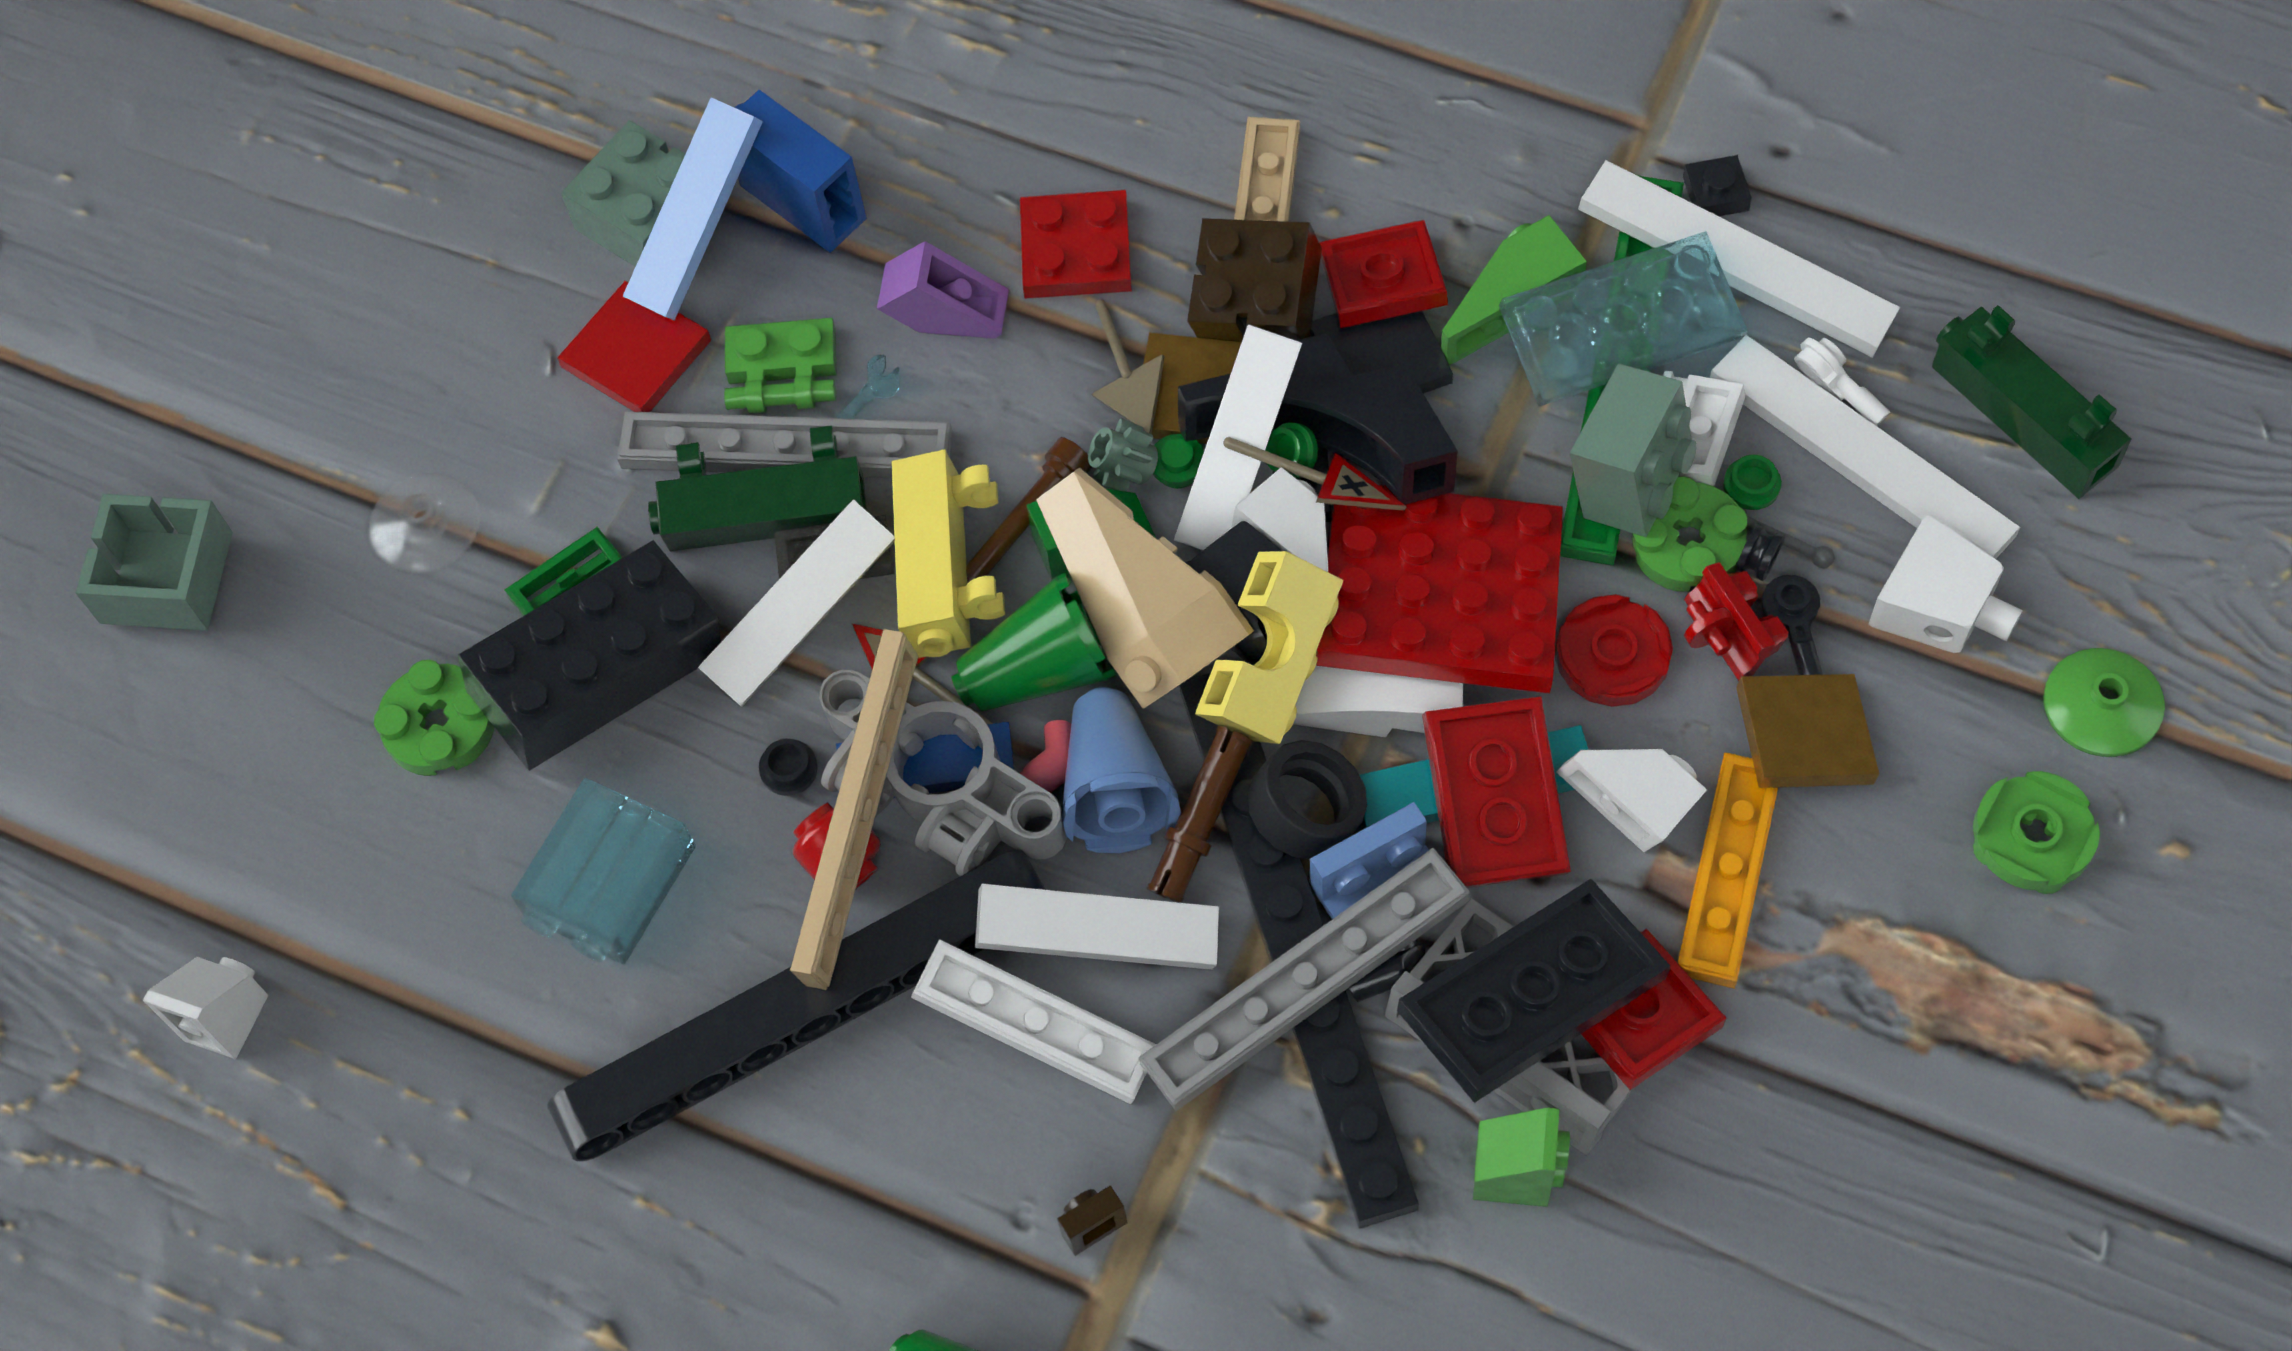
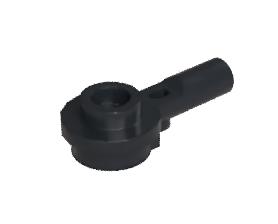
M1782 575L1774 578L1766 585L1762 595V610L1766 616H1778L1787 629L1798 674L1823 675L1810 630L1811 623L1816 618L1820 608V595L1816 587L1806 578L1797 575Z

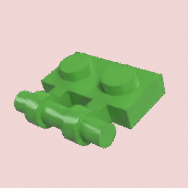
M833 318L726 326L725 374L729 384L745 383V387L724 389L726 409L747 408L749 413L766 412L768 406L796 404L798 409L815 408L816 402L836 401L834 379L815 381V377L837 375L836 329ZM794 379V383L767 385V381Z

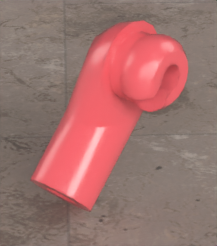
M1065 720L1048 722L1044 726L1045 750L1028 762L1023 771L1020 772L1021 775L1050 793L1065 783L1071 732L1070 722Z

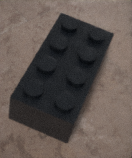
M652 540L458 654L466 692L530 771L698 669L700 664L721 643L719 618L656 542Z

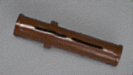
M1217 727L1214 740L1175 828L1168 827L1164 838L1168 840V844L1151 882L1146 887L1147 890L1161 897H1168L1173 902H1183L1184 893L1200 857H1207L1212 846L1207 841L1253 740L1236 731L1230 733L1229 728Z

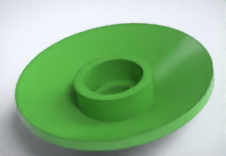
M2091 648L2067 656L2052 670L2044 688V709L2053 729L2068 744L2091 755L2118 757L2138 751L2153 739L2163 721L2165 701L2157 679L2140 661L2117 650ZM2099 688H2107L2116 693L2119 698L2108 699L2100 693Z

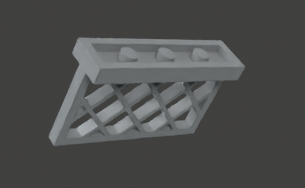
M1472 898L1410 973L1405 971L1391 988L1385 1017L1421 1042L1423 1041L1397 1012L1399 999L1425 983L1423 981L1432 970L1447 969L1473 953H1465L1461 936L1472 922L1491 934L1494 939L1514 927ZM1453 946L1454 954L1445 955ZM1571 1041L1561 1047L1564 1061L1551 1063L1539 1061L1494 1090V1092L1523 1112L1542 1108L1559 1109L1558 1130L1570 1131V1145L1588 1156L1601 1139L1606 1126L1636 1087L1629 1090L1602 1058L1575 1060ZM1610 1071L1614 1092L1604 1105L1582 1090L1578 1074ZM1562 1075H1567L1568 1080L1562 1077Z

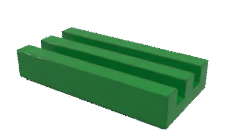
M596 527L504 590L514 606H517L521 615L524 616L622 559V556L601 530ZM598 549L602 551L578 569L572 568ZM556 579V584L528 602L526 598Z

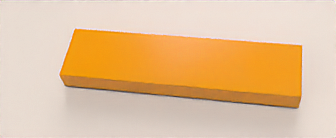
M1724 752L1677 963L1691 979L1735 989L1778 787L1759 788L1752 758Z

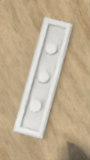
M1248 324L1174 538L1175 541L1204 550L1231 529L1235 506L1250 494L1261 461L1226 448L1223 441L1225 438L1231 437L1262 450L1266 449L1302 342Z
M853 499L698 668L738 705L743 707L895 542L894 535Z
M981 884L978 891L975 948L1212 970L1217 965L1219 906Z
M940 939L911 996L914 1000L1129 1104L1134 1101L1147 1073L1141 1066L1138 1057L1156 1045Z

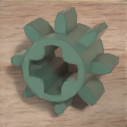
M1124 419L1119 420L1116 431L1107 427L1100 429L1093 437L1088 451L1089 464L1096 468L1093 477L1102 480L1103 486L1120 491H1127L1130 481L1139 485L1146 483L1153 475L1158 461L1157 449L1154 445L1150 444L1153 435L1144 432L1142 426Z

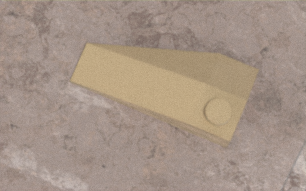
M1081 468L1072 472L1036 499L1109 662L1143 709L1185 682L1254 631L1219 581L1205 570L1200 574L1175 555L1178 549L1164 536L1157 540L1136 523L1133 518V511Z

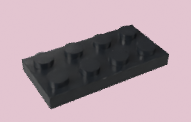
M1589 879L1401 997L1398 1002L1397 1012L1475 1103L1665 980L1671 966L1592 879Z

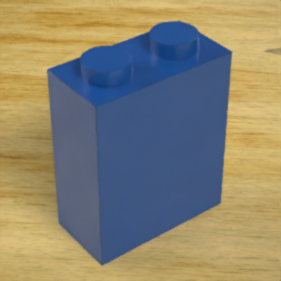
M758 90L745 103L734 107L763 121L738 176L739 184L831 253L867 219L852 156L764 92Z

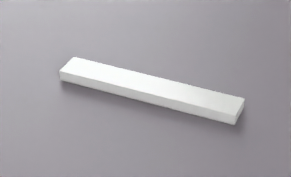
M1605 160L1582 196L1578 210L1872 358L1900 309L1899 306Z
M1745 335L1711 370L1710 378L1743 383L1745 390L1744 406L1914 527L1918 528L1925 514H1928L1995 559L2016 538L2020 526L1748 335Z

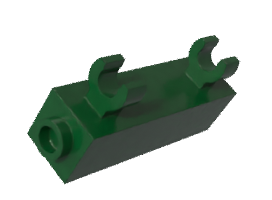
M1999 305L1993 308L1991 314L1981 306L1964 320L1961 317L1951 320L1936 338L1939 346L1932 368L2074 496L2080 499L2120 466L2132 438L2112 422L2117 409L2100 394L2091 403L2011 333L2015 320Z
M832 425L810 428L813 462L706 475L705 454L700 452L699 442L676 445L680 479L655 482L657 501H650L648 503L651 531L653 535L660 534L670 552L821 533L853 499L867 511L863 472L857 456L838 457L836 435H833Z

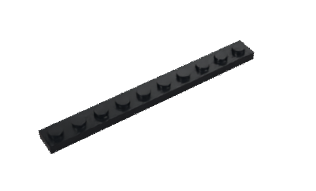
M1211 673L1188 679L1179 685L1180 694L1203 762L1216 735V729L1219 726L1195 714ZM1253 741L1251 747L1247 750L1220 814L1269 961L1272 963L1321 928L1323 923L1301 859L1292 857L1275 848L1258 831L1249 813L1247 793L1253 776L1267 761L1261 743ZM1345 990L1294 1026L1292 1030L1358 1228H1363L1418 1211L1419 1203Z

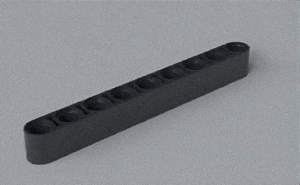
M1013 850L999 855L842 939L830 986L826 990L806 986L790 971V967L557 1092L549 1100L547 1106L572 1159L577 1162L587 1161L613 1150L915 987L939 939L971 955L984 950L982 948H975L978 891L981 884L1046 890L1026 854L1022 850Z

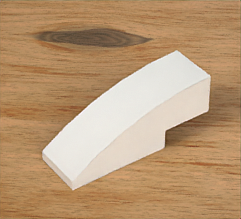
M1316 666L1310 677L1304 681L1295 705L1297 713L1293 724L1385 738L1392 728L1425 733L1422 719L1424 712L1463 707V683Z

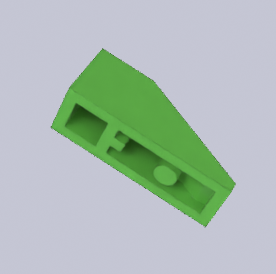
M1550 215L1533 224L1526 223L1520 225L1502 241L1442 330L1441 350L1449 366L1583 291L1587 261Z

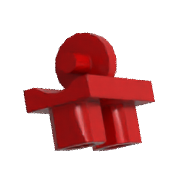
M1720 562L1706 566L1702 572L1703 578L1701 582L1684 599L1688 605L1686 611L1694 621L1685 631L1684 637L1691 648H1701L1709 644L1717 656L1724 658L1739 681L1741 677L1753 676L1766 658L1778 652L1788 638V631L1778 616L1768 615L1758 619L1753 612L1751 606L1758 598L1757 585L1747 571L1727 574Z

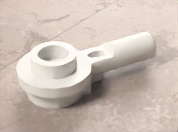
M1808 337L1800 344L1802 351L1794 357V360L1807 378L1840 401L1845 399L1864 418L1876 426L1891 413L1868 389L1858 386L1846 374L1843 365L1847 360L1840 349L1830 340L1822 338L1818 342Z

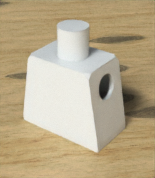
M1925 514L1879 594L1868 625L1945 651L1959 653L1962 651L1975 627L2007 642L2023 610L1992 596L2004 570L2001 562L1936 518Z

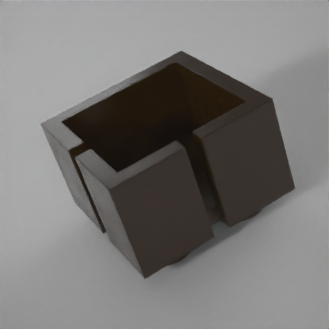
M1202 218L1196 266L1202 275H1194L1187 319L1195 335L1199 338L1242 342L1246 328L1240 317L1247 318V326L1250 324L1296 341L1309 338L1322 247L1310 222Z

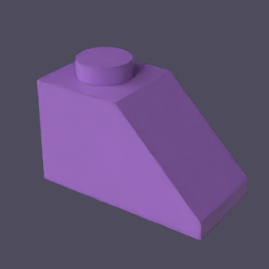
M924 241L885 263L877 310L919 333L996 338L1002 333L1009 289Z

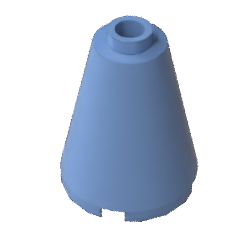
M1108 687L1094 688L1081 696L1073 707L1062 802V821L1066 837L1072 842L1074 836L1084 840L1086 849L1096 853L1119 854L1142 849L1152 844L1151 835L1164 826L1166 831L1168 827L1175 828L1181 814L1179 796L1129 697L1119 690Z

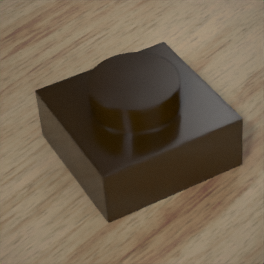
M1111 1185L1098 1193L1095 1189H1090L1077 1195L1064 1207L1065 1214L1057 1218L1062 1237L1074 1256L1128 1223L1124 1205Z

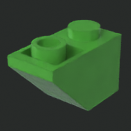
M1542 1108L1479 1121L1472 1200L1548 1207L1552 1187L1563 1188L1565 1170H1567L1569 1159L1570 1131L1558 1130L1559 1109Z

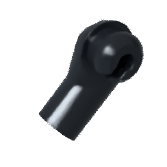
M1417 938L1350 986L1355 1000L1360 1002L1391 990L1405 971L1410 973L1425 955L1424 942L1419 943Z

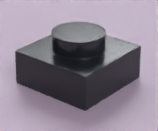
M1738 155L1685 164L1683 179L1691 203L1717 216L1749 211L1752 198Z

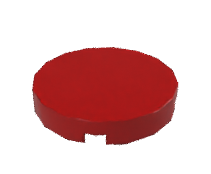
M1617 594L1593 597L1574 607L1559 630L1555 648L1559 673L1570 689L1589 702L1611 707L1635 704L1654 694L1667 677L1673 652L1669 628L1657 611L1646 604L1642 607L1638 603L1630 602V597Z

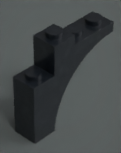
M1328 333L1297 340L1302 342V346L1272 431L1285 423H1300L1307 426L1314 434L1318 447L1341 455L1370 472L1404 505L1454 492L1458 450L1405 363L1352 376ZM1231 373L1178 386V428L1185 442L1209 438Z

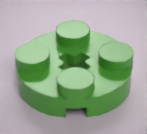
M1677 477L1673 485L1672 501L1666 515L1662 519L1656 518L1647 537L1632 533V546L1636 552V561L1642 572L1656 584L1673 591L1690 592L1691 587H1696L1703 578L1702 572L1706 566L1720 562L1727 574L1737 571L1738 560L1747 542V515L1722 490L1709 484L1695 482L1689 477ZM1684 527L1695 528L1699 530V536L1704 541L1698 543L1691 540L1684 546L1678 542L1680 533L1677 530Z
M430 659L416 662L411 666L408 673L402 675L389 687L374 716V726L392 759L405 770L423 776L437 775L435 770H445L452 766L456 770L468 766L486 749L494 732L492 723L466 692L460 666L438 664ZM444 709L443 713L448 719L447 723L443 726L433 724L428 730L424 729L426 724L424 718L433 710Z
M2043 771L2027 772L2025 777H2014L2008 781V777L1999 780L1986 792L1974 817L1973 833L1975 841L1973 851L1978 861L1987 865L1988 869L2003 881L2022 889L2036 890L2043 894H2053L2059 891L2063 885L2076 880L2089 865L2100 840L2099 824L2097 822L2095 825L2094 816L2088 809L2091 803L2084 792L2067 779ZM2035 819L2040 820L2046 824L2044 833L2052 839L2034 842L2026 837V833L2020 828V823L2030 826Z

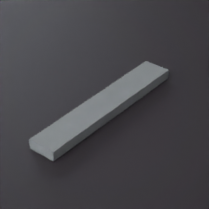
M625 412L617 460L621 469L679 471L676 445L699 442L700 452L705 454L706 472H735L813 462L810 428L832 425L833 435H836L839 458L857 456L864 477L892 478V461L944 449L950 457L952 427L951 422Z
M1434 848L1430 849L1138 1057L1141 1066L1175 1111L1179 1110L1470 901V891Z

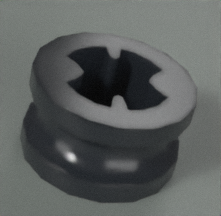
M1758 523L1743 548L1736 569L1741 572L1747 569L1754 570L1756 572V579L1764 581L1778 557L1785 534L1777 532L1775 535H1769L1765 531V525Z

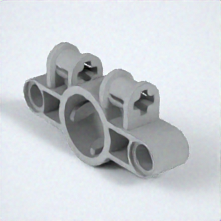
M839 670L832 673L823 681L819 689V700L832 730L844 739V742L827 763L821 779L822 786L831 792L840 790L870 680L854 670ZM855 698L862 700L860 705L854 710L848 712L838 711L839 706L846 700ZM949 701L929 702L917 707H913L907 702L905 703L875 817L896 797L898 803L907 814L922 822L917 832L915 846L925 853L932 850L956 865V873L960 876L981 866L1000 841L1005 842L1015 850H1022L1027 857L1035 860L1053 857L1063 848L1067 837L1062 821V811L1057 799L1050 792L1000 761L991 731L986 722L975 711L959 703ZM938 735H958L972 749L975 750L979 746L983 750L982 762L979 768L975 766L972 768L962 788L947 794H929L928 790L923 786L914 783L910 787L903 780V768L908 757L916 755L923 748V741ZM1035 817H1047L1052 820L1050 825L1040 832L1024 830L1026 823Z

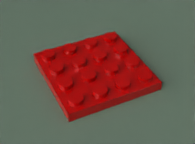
M1379 485L1397 499V497L1386 486ZM1453 493L1405 504L1407 506L1405 511L1334 504L1328 553V573L1344 581L1337 596L1339 605L1336 615L1330 624L1325 627L1317 648L1316 657L1318 659L1316 666L1550 694L1554 674L1563 506Z

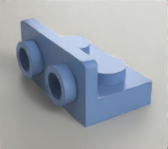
M1415 802L1310 859V886L1331 919L1341 914L1429 851L1425 845L1427 821Z

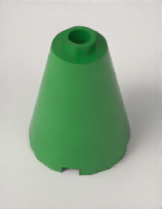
M1065 572L1051 580L956 660L959 672L952 675L951 679L965 706L975 703L979 710L983 712L1107 681L1118 675L1110 662L1107 664L1103 662L1106 659L1102 652L1103 647L1078 591L1076 590L1069 594L1066 590L1072 581L1069 573Z

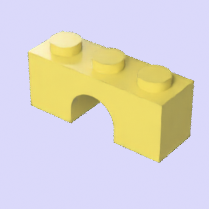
M1287 551L1258 552L1237 606L1252 612L1262 621L1267 634L1264 654L1254 665L1245 661L1216 660L1195 714L1219 726L1229 728L1232 732L1236 731L1255 742L1280 744L1283 736L1290 730L1295 721L1297 699L1304 681L1310 677L1316 667L1318 659L1316 657V650L1325 627L1330 624L1336 615L1339 605L1337 596L1344 580Z

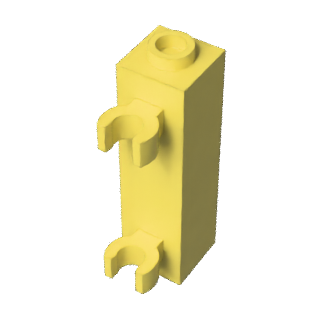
M945 449L892 461L898 629L905 634L918 654V658L926 656L941 657L951 651L970 648L969 618L975 617L991 620L1004 616L1005 599L1003 592L996 593V579L994 576L978 577L967 583L963 507L988 508L998 504L996 481L990 482L987 465L970 466L959 475Z

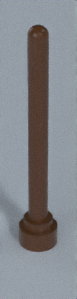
M1060 437L1045 454L1047 462L1042 466L1044 474L968 562L966 566L967 583L975 578L987 576L1030 525L1027 504L1037 501V498L1078 468H1081L1085 473H1088L1093 468L1089 464L1088 454L1080 446L1067 438Z

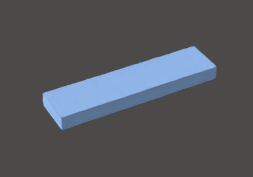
M712 97L710 98L623 297L662 316L675 320L763 121Z

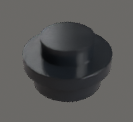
M787 738L770 744L762 754L759 762V774L764 785L773 793L783 796L796 795L806 790L815 780L818 770L817 760L812 749L801 741Z

